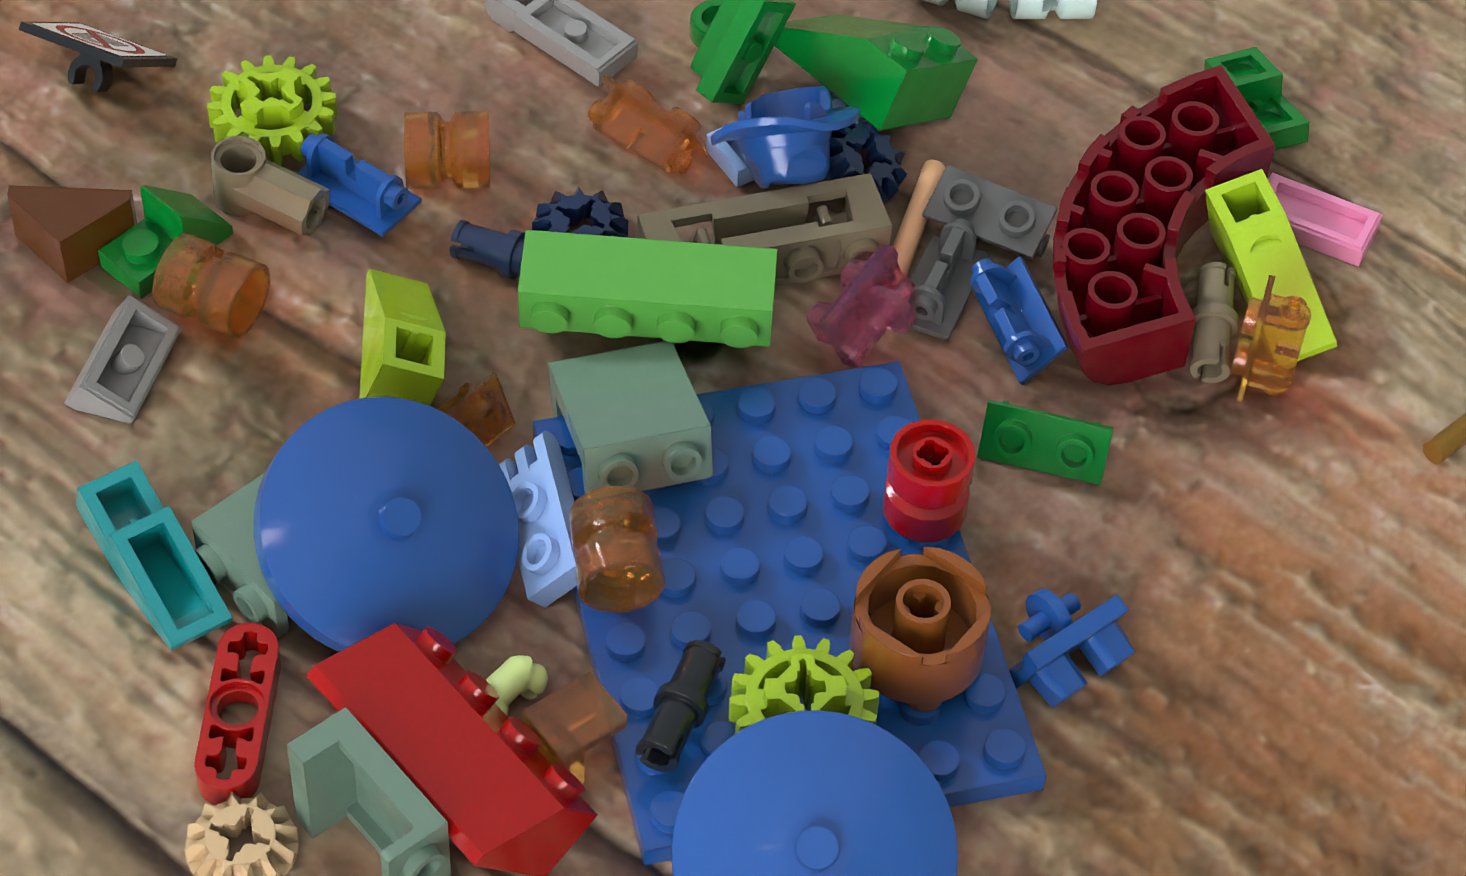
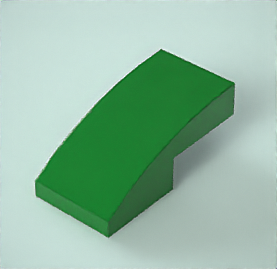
M1257 47L1205 59L1204 70L1219 65L1223 66L1275 143L1274 151L1308 142L1310 122L1282 95L1283 74Z

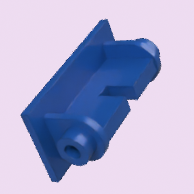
M313 133L304 140L301 153L306 156L307 164L296 174L330 189V206L380 236L386 235L422 202L421 197L404 187L402 178L394 174L388 175L363 159L358 161L353 158V153L337 145L333 137L328 134L318 136Z
M1019 256L1007 267L994 263L991 259H982L972 267L971 272L973 275L971 276L970 284L973 290L976 291L975 295L1019 383L1024 385L1066 351L1069 346L1023 258Z

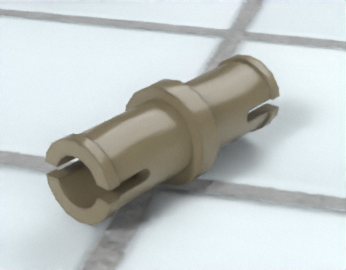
M1223 262L1206 263L1198 269L1197 306L1192 309L1196 321L1193 330L1194 345L1190 373L1196 379L1200 376L1201 365H1203L1201 381L1205 383L1221 382L1230 375L1231 337L1236 334L1238 329V314L1233 309L1234 285L1237 273L1231 266L1227 269L1226 280H1224L1226 263Z

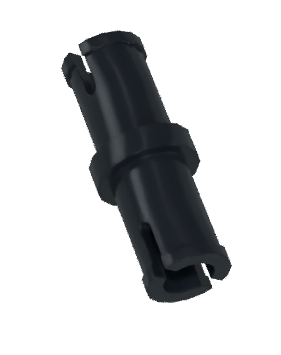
M701 640L687 643L670 682L664 683L659 687L653 702L655 713L635 750L636 755H642L640 761L647 767L660 772H670L676 769L679 764L680 755L692 730L704 723L709 711L707 698L726 663L725 657H720L722 654L721 650L713 644Z

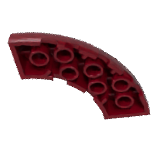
M1222 65L1188 75L1160 88L1159 97L1139 109L1133 105L1121 114L1118 125L1105 136L1100 134L1088 147L1079 161L1076 174L1065 189L1060 202L1053 237L1055 291L1058 311L1068 343L1082 372L1094 383L1104 385L1128 383L1185 366L1196 317L1186 300L1180 283L1177 257L1192 235L1209 220L1205 190L1260 169L1268 177L1275 143Z

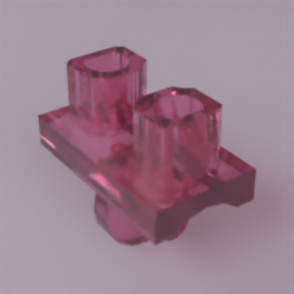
M880 244L867 261L852 259L841 273L840 286L843 291L834 302L818 301L807 315V322L817 340L832 345L843 365L857 368L887 330L895 333H904L915 321V313L908 300L914 294L913 288L916 286L900 269L897 261L898 253L894 246Z

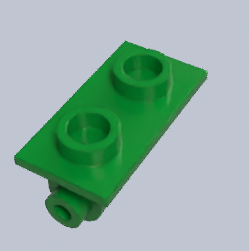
M988 400L977 458L1101 485L1114 427L1102 425V422L1098 421L1093 423L1011 405L1008 401L1004 400L1003 402Z

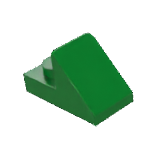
M143 185L140 191L145 218L98 250L100 265L142 299L233 234L232 225L192 194Z

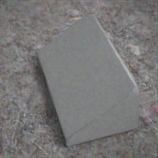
M128 295L107 322L64 404L78 411L131 424L137 416L182 327L133 296Z

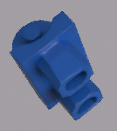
M1042 588L1027 597L1025 602L1029 619L1019 624L1018 630L1023 639L1028 642L1039 635L1045 641L1028 651L1023 656V660L1011 667L1009 671L1016 689L1030 681L1052 708L1056 707L1088 684L1069 657L1071 653L1080 648L1100 677L1135 653L1127 635L1117 622L1129 609L1117 594L1073 622L1071 615L1081 609L1080 601L1075 594L1070 592L1059 599L1050 590Z

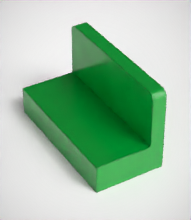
M723 0L690 65L691 69L702 77L696 91L712 103L744 104L796 3L792 0Z

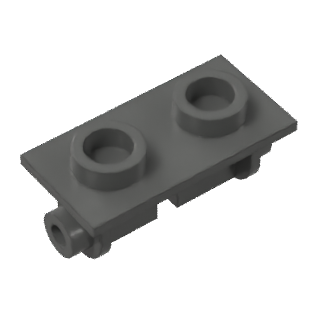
M947 165L922 216L942 225L952 223L956 219H965L974 226L976 238L1032 260L1034 255L1042 257L1048 246L1050 235L1046 234L1057 212V207Z
M956 219L943 227L940 237L932 235L891 317V322L947 341L949 340L973 291L970 284V279L973 275L971 272L972 267L978 261L989 258L988 252L976 249L975 228L969 221Z

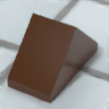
M9 185L7 196L15 235L66 283L100 263L98 250L137 224L132 190Z

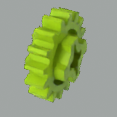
M266 55L263 59V66L254 67L248 60H244L241 62V74L237 75L230 71H224L222 73L223 86H212L210 89L211 103H207L209 125L210 128H213L215 142L218 143L222 139L231 136L253 138L262 145L265 150V156L271 157L272 162L281 166L283 156L291 154L299 162L305 160V155L301 153V147L304 140L310 134L314 133L318 136L321 134L334 135L336 131L335 118L338 117L336 93H332L330 78H317V69L313 64L307 65L301 70L297 69L295 57L289 56L283 65H275L272 56ZM307 103L311 107L309 112L304 110V105ZM237 109L241 110V116L238 118L235 115Z
M801 635L794 636L792 649L785 651L772 640L767 642L765 660L759 656L749 654L745 657L744 674L734 673L731 697H729V722L736 723V734L763 719L784 713L805 711L807 709V711L819 710L851 715L876 725L879 691L870 689L872 672L869 668L853 671L855 653L850 649L837 657L829 654L830 640L825 638L818 643L816 649H806L804 639ZM799 697L802 698L803 704H800Z

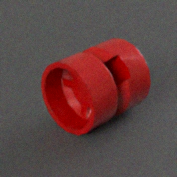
M931 419L912 422L900 429L890 444L883 513L889 525L903 537L917 542L940 541L956 533L966 518L970 497L969 485L972 484L975 466V447L969 436L956 425L942 420Z

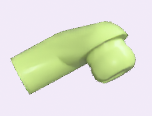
M517 655L507 659L486 681L498 692L499 699L495 703L508 717L509 704L519 694L531 700L535 699L537 694L543 693L547 685L548 674L545 667L533 663L530 656Z

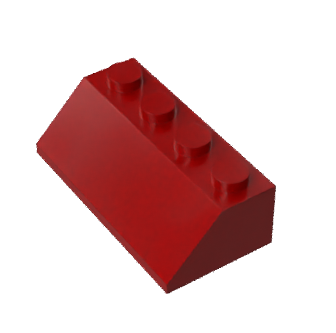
M394 623L312 667L306 675L308 679L337 711L346 707L448 822L449 838L474 866L532 876H547L598 816L581 797L585 788L579 779L563 766L557 763L551 764L538 750L542 744L539 736L521 720L511 716L507 717L495 703L499 699V694L494 687L478 674L472 671L466 672L454 659L458 653L455 645L436 629L426 626L422 631Z

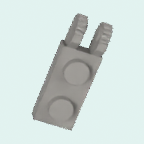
M485 0V10H487L491 20H494L496 24L499 23L508 32H516L598 87L637 58L638 43L635 41L636 39L576 0Z

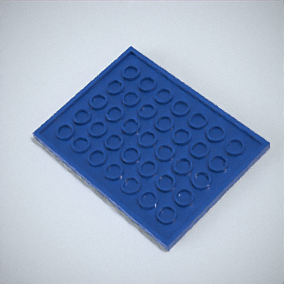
M899 361L696 394L711 425L712 476L707 479L594 501L589 500L584 491L581 459L564 417L533 421V439L542 432L548 431L559 442L593 575L575 586L572 590L643 865L672 860L673 830L685 791L704 761L720 745L735 735L736 723L729 722L728 719L729 697H731L734 673L744 674L745 657L747 655L753 654L765 660L767 642L774 640L781 646L783 651L792 649L794 636L801 635L804 639L806 649H816L818 643L825 638L830 640L829 654L837 657L849 650L853 606L858 580L870 563L887 552L901 549V555L923 554V547H934L955 553L971 563L960 530L951 537L940 541L917 542L901 536L889 525L884 516L883 499L886 478L888 476L890 444L900 429L909 423L920 420ZM991 619L982 667L973 683L962 693L943 701L937 709L928 712L916 711L906 703L892 700L879 693L876 725L903 741L920 757L939 783L949 807L1044 789L1046 772ZM694 640L711 643L721 650L722 654L720 657H725L726 663L707 698L709 711L706 719L701 726L692 730L680 755L679 764L676 769L670 772L653 770L640 761L642 755H636L635 750L655 713L654 697L660 686L670 682L687 643ZM799 697L800 704H803L802 698Z

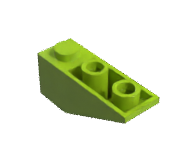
M1260 169L1206 189L1210 233L1228 268L1232 266L1237 273L1236 284L1279 368L1337 347V341L1287 215L1264 171Z
M369 268L366 274L359 399L394 397L416 401L428 406L431 405L444 380L446 331L428 283Z

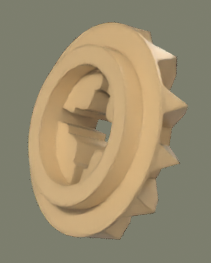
M231 792L225 802L216 806L205 803L202 814L197 821L188 824L184 850L188 867L193 876H286L295 863L299 841L297 827L294 826L285 805L277 807L269 803L261 792L254 799L239 798ZM252 826L253 842L257 845L245 844L240 852L235 853L231 861L229 839L226 836L237 838L241 834L242 829Z

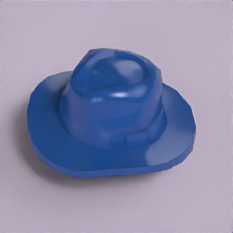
M824 86L802 87L768 93L748 103L745 111L738 112V121L727 124L713 133L710 138L711 144L713 146L724 141L736 140L741 154H744L747 166L760 188H770L773 185L816 183L825 179L830 169V139L832 131L848 127L857 122L861 117L860 107L832 108L830 92Z

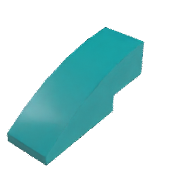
M137 460L77 488L76 508L95 541L136 605L171 651L232 622L233 617L170 506L163 507Z

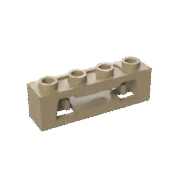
M871 173L642 213L637 216V238L778 249L775 286L796 282L805 283L813 279L850 272H864L872 268L883 267L886 265L889 257L892 231L891 221ZM846 197L844 211L829 213L826 205L816 209L818 215L807 217L809 203ZM711 221L713 234L708 235L707 229L701 227L697 228L694 238L681 239L676 227Z

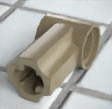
M231 136L215 144L211 151L213 200L220 210L234 216H246L256 213L302 236L304 234L311 236L320 226L325 211L330 204V189L265 159L264 148L253 138Z

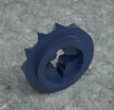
M857 120V122L848 127L832 131L830 139V169L826 178L829 181L871 173L884 203L899 191L900 184L907 176L905 170L900 166L905 153L894 149L890 145L893 133L881 135L870 122L860 123ZM860 148L867 152V161L872 163L864 173L862 156L857 153Z
M578 186L572 196H566L555 191L550 203L538 204L536 217L532 222V230L570 233V222L578 224L583 218L591 219L590 226L582 225L578 230H574L573 233L628 237L629 220L624 217L622 204L619 202H608L603 190L588 196Z

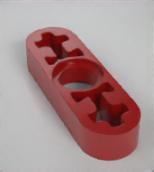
M243 623L227 630L218 642L194 762L199 792L206 801L213 805L225 802L231 792L239 798H252L260 784L281 670L277 637L269 628L261 624ZM247 651H259V655H255L252 660L251 680L242 679L239 660L245 658ZM237 702L249 703L258 710L256 716L251 721L242 725L227 724L219 717L225 707ZM226 747L235 749L238 769L232 771L230 779H218L217 774L222 773L225 767Z

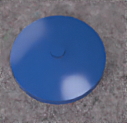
M369 397L347 401L315 415L295 431L274 455L265 471L256 497L254 541L261 571L268 587L283 610L301 629L314 639L340 652L394 623L422 631L426 626L432 627L446 636L453 644L468 636L491 615L509 586L518 556L519 523L515 501L508 481L494 456L474 433L454 418L431 406L401 398Z
M819 710L796 711L763 719L739 731L720 745L704 761L684 793L674 825L671 850L673 876H956L958 862L957 836L947 799L934 775L920 757L903 741L871 722L851 715Z

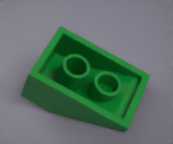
M838 14L787 21L774 45L848 106L860 107L861 116L878 130L950 118L978 61V58L960 45V38L947 29Z

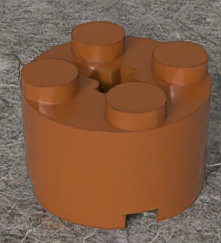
M923 547V554L901 555V549L887 552L875 559L863 571L856 587L849 649L855 653L853 670L869 668L872 672L871 688L879 691L885 697L906 703L916 711L928 712L935 710L943 701L951 699L966 690L976 679L982 667L991 619V605L986 594L987 585L981 573L959 555L934 547Z

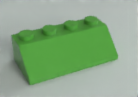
M526 230L518 285L519 328H531L544 333H559L562 331L596 333L607 338H622L625 336L661 338L672 343H684L687 341L725 343L736 348H746L752 345L770 347L778 249Z

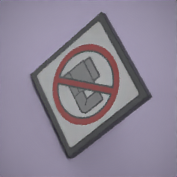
M21 22L19 27L20 31L80 52V55L73 60L69 67L68 82L70 84H84L87 69L91 67L95 73V81L91 91L95 93L107 92L110 89L114 76L111 64L121 68L175 67L177 62L175 57L79 22Z

